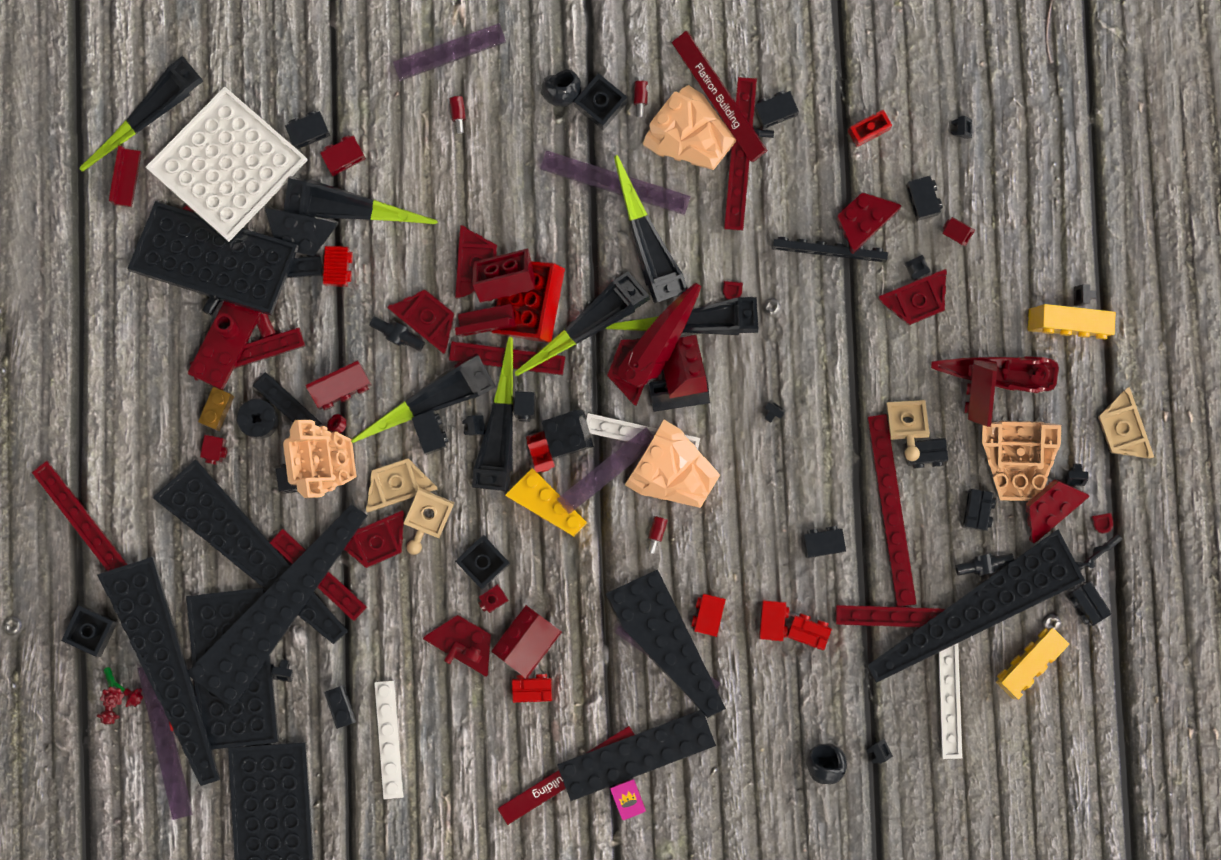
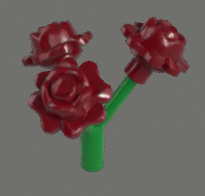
M107 667L103 671L108 683V690H102V696L100 697V701L105 706V711L97 714L96 717L100 718L101 723L114 724L115 720L120 718V716L112 710L116 705L122 704V698L124 696L127 697L125 707H136L141 703L143 695L141 694L142 688L131 691L118 684L114 679L111 668Z

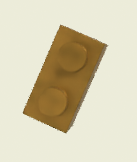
M213 387L198 422L220 432L235 396Z

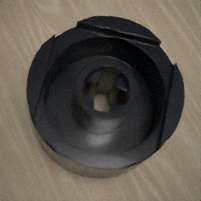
M251 399L245 402L238 411L237 424L241 431L251 438L263 439L270 437L278 427L279 420L276 409L264 400ZM256 416H260V419H262L260 423L254 419Z

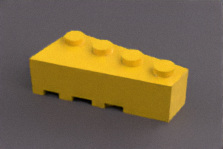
M1043 304L1029 309L1028 331L1045 334L1058 333L1064 336L1078 335V337L1083 338L1095 336V339H1107V336L1115 335L1116 312Z
M533 468L505 495L507 498L573 537L587 524Z
M1044 628L1037 635L1039 639L1035 643L1031 641L1024 648L1026 652L1021 657L1017 655L1011 661L1012 666L1008 670L1003 669L997 675L999 679L996 683L1012 699L1019 700L1023 695L1021 691L1030 688L1034 683L1033 678L1043 674L1048 668L1047 664L1054 662L1068 647L1069 643L1054 628Z

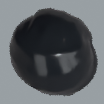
M569 69L560 71L556 75L546 76L541 85V95L549 104L557 107L569 106L581 93L580 78L574 71Z
M818 744L810 750L806 758V765L810 776L817 783L835 784L846 773L847 758L843 750L834 744Z

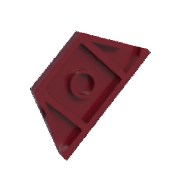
M863 192L853 200L836 218L839 227L843 230L844 238L848 240L851 253L854 254L902 206Z
M460 225L456 299L475 292L473 287V262L497 256L496 244Z
M941 270L878 297V300L908 326L945 311L947 270Z
M420 291L416 295L409 296L387 307L440 352L446 353L455 314L428 291Z
M641 338L620 341L607 375L634 406H637L644 386L635 387L622 380L618 376V368L629 351L635 347Z
M1054 479L1026 503L1027 523L1031 531V536H1029L1030 542L1035 544L1088 499L1090 497L1089 494Z
M402 510L358 529L344 550L365 568L401 554L403 547L404 511Z
M457 615L424 636L423 640L447 654L454 642H459L468 648L472 645L481 651L480 655L483 656L479 663L471 660L459 651L454 658L480 674L488 676L491 644L490 633Z

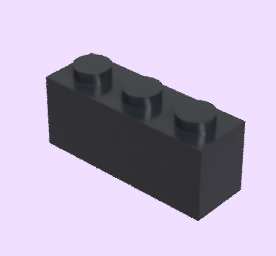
M666 380L649 383L653 412L710 403L708 382V392L669 398Z

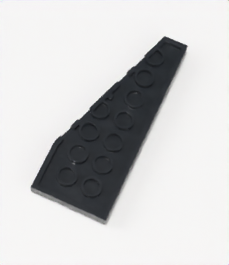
M658 569L605 594L622 630L647 653L648 657L673 680L677 687L692 700L707 718L726 709Z

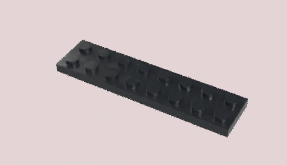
M698 710L561 762L557 766L570 801L715 747L716 744L705 715Z

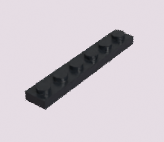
M778 237V239L773 240L772 250L883 263L888 259V252H884L882 248L866 250L864 246H861L852 254L850 248L841 243H835L834 246H831L823 241H816L814 244L808 243V240L805 239L789 241L787 237Z

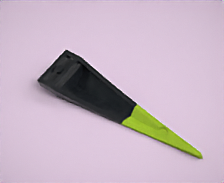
M183 55L167 67L150 92L126 121L80 167L81 171L89 168L117 148L118 145L127 141L190 96L189 92L203 82L202 78Z
M615 155L614 160L641 268L653 302L657 303L681 295L688 289L684 275L646 213L619 156Z
M292 176L288 178L284 211L318 218L438 223L437 220L311 179L306 180Z
M629 271L612 281L556 338L515 371V376L530 370L635 312V309L650 300L649 294Z
M737 297L695 308L692 310L682 333L718 335L758 333L757 297ZM659 316L618 322L605 329L647 331Z
M509 337L493 407L473 470L472 488L509 491L510 474L513 472L512 337Z
M476 353L466 360L455 364L352 438L351 442H357L412 420V417L431 410L437 411L479 397L496 386Z

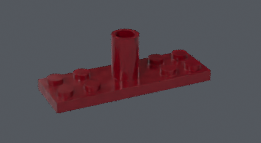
M224 301L187 374L223 391L262 313Z

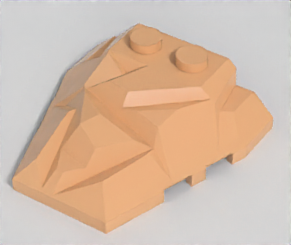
M688 85L682 88L679 93L674 92L650 122V130L645 136L643 145L658 156L664 157L665 155L673 157L677 161L684 160L692 165L714 170L737 140L705 96Z
M664 419L636 468H634L626 481L625 486L644 496L701 508L720 474L705 456L703 457L680 428Z
M295 420L290 428V436L283 442L288 482L291 485H297V491L304 498H319L324 496L326 492L335 490V487L356 478L352 439L338 432L331 433L327 431V427H319L312 420Z
M1032 421L992 422L991 427L983 425L982 444L1000 500L1030 501L1045 488L1049 472L1061 445V425Z

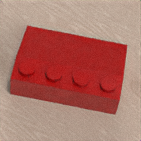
M531 261L535 276V289L508 297H501L497 300L496 307L507 304L513 305L516 327L495 330L491 333L550 343L552 341L565 268L555 263Z

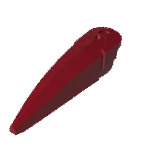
M694 283L648 328L619 366L618 376L622 380L635 387H642L650 379L657 378L660 375L685 328L699 296L701 285Z
M1033 356L955 358L932 361L931 364L932 369L972 381V376H968L969 365H973L974 359L997 361L995 387L1032 393L1053 390L1057 385L1059 373L1058 362L1054 359Z

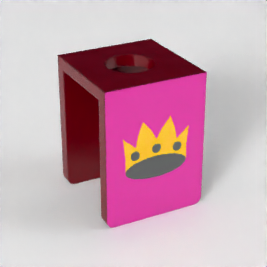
M634 778L610 787L622 820L629 819L646 811Z

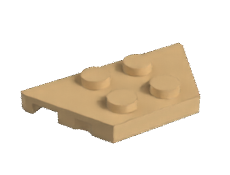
M1129 387L1098 416L1110 453L1151 459L1154 458V454Z
M409 458L372 470L366 512L369 513L414 498L418 488L432 492L438 490L437 486Z

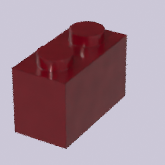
M354 135L343 137L340 139V143L334 146L333 144L328 145L320 153L332 176L366 159Z

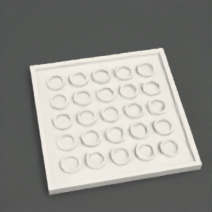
M224 86L146 166V169L229 242L288 181V178L293 176L308 160Z

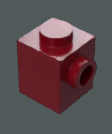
M952 217L945 222L942 234L966 246L975 229Z
M204 435L200 458L205 459V463L216 465V462H222L223 458L225 459L227 456L228 448L225 447L227 440Z
M497 584L479 596L481 601L478 604L484 612L492 613L507 603L509 599L500 585Z

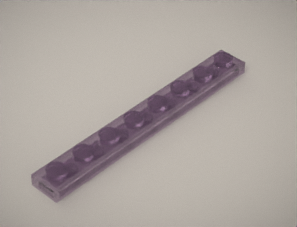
M550 151L545 152L541 170L623 196L618 173ZM629 177L641 202L678 214H686L691 196Z
M137 668L172 819L175 820L193 815L174 731L170 729L169 719H167L165 711L158 701L143 668Z

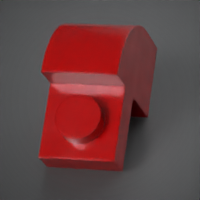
M541 431L526 436L536 473L540 471L546 472L555 467L545 432Z

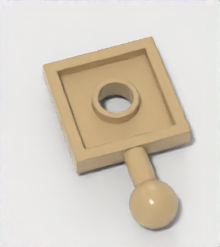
M926 401L887 402L890 439H906L905 458L909 461H915L919 458L920 451L915 447L914 438H926L930 435ZM911 417L913 422L906 423L903 421V418Z
M418 488L404 521L405 525L417 529L414 540H410L407 543L406 548L410 554L416 555L421 552L422 545L420 542L424 533L440 538L454 502ZM425 509H432L434 516L428 518L423 512Z

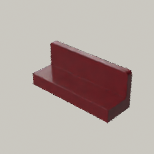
M118 145L109 201L113 205L132 208L142 155L141 151L125 149L123 146Z
M507 304L458 314L460 327L455 328V334L464 337L516 327L513 305Z

